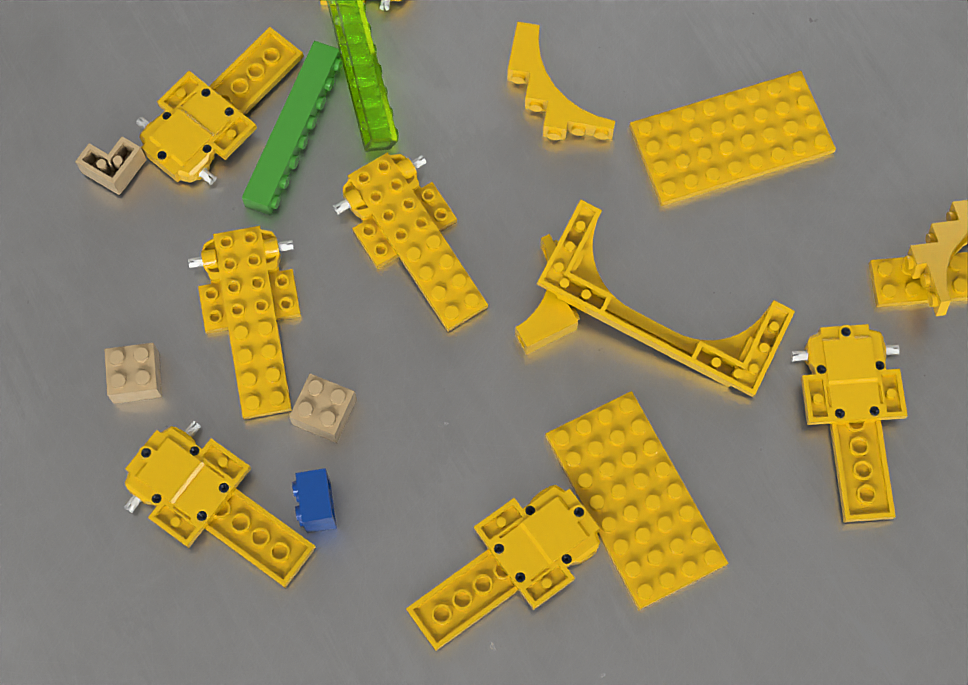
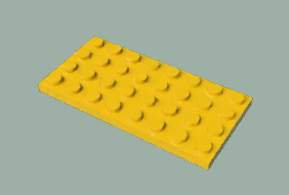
M802 71L630 122L629 125L661 206L832 154L836 150Z
M632 391L545 433V437L578 499L600 527L597 534L639 611L729 564Z

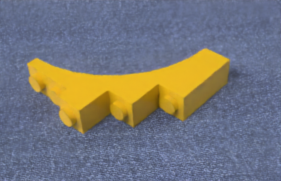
M517 21L508 65L507 80L516 84H528L525 108L534 112L546 111L543 136L551 140H565L567 132H571L577 136L589 135L600 140L612 139L615 126L614 120L599 117L581 109L568 100L553 84L540 56V25Z
M968 200L952 202L949 212L946 213V222L931 223L929 232L925 236L926 244L910 245L908 254L904 258L905 268L910 271L912 279L920 278L922 287L926 288L928 304L930 307H933L936 316L946 315L951 301L947 288V267L959 250L968 244Z

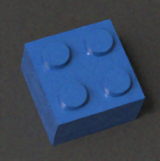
M326 468L295 473L296 481L292 482L294 497L296 496V500L299 502V506H295V512L300 527L304 526L307 533L336 529L331 482Z

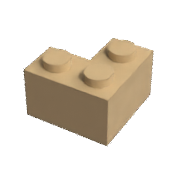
M121 137L109 154L89 143L75 162L82 174L120 196L147 159L140 146Z

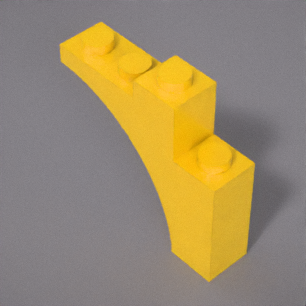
M550 234L542 237L540 242V248L547 263L558 243L557 240L553 241ZM546 290L540 305L534 313L515 328V335L526 355L577 330L580 318L576 309L572 305L558 299V295Z

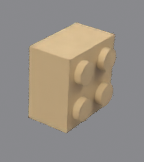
M154 343L104 349L107 396L114 404L162 398L159 351Z
M309 374L289 416L292 425L337 443L357 401L355 391Z

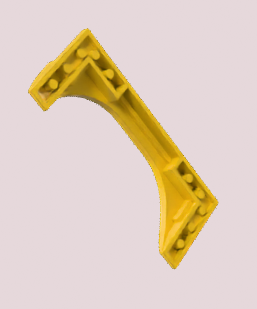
M580 199L537 285L558 295V299L727 387L732 386L751 397L755 396L795 311L773 300L763 315L748 329L732 337L719 340L690 338L655 322L624 305L603 283L593 257L594 230L602 210Z

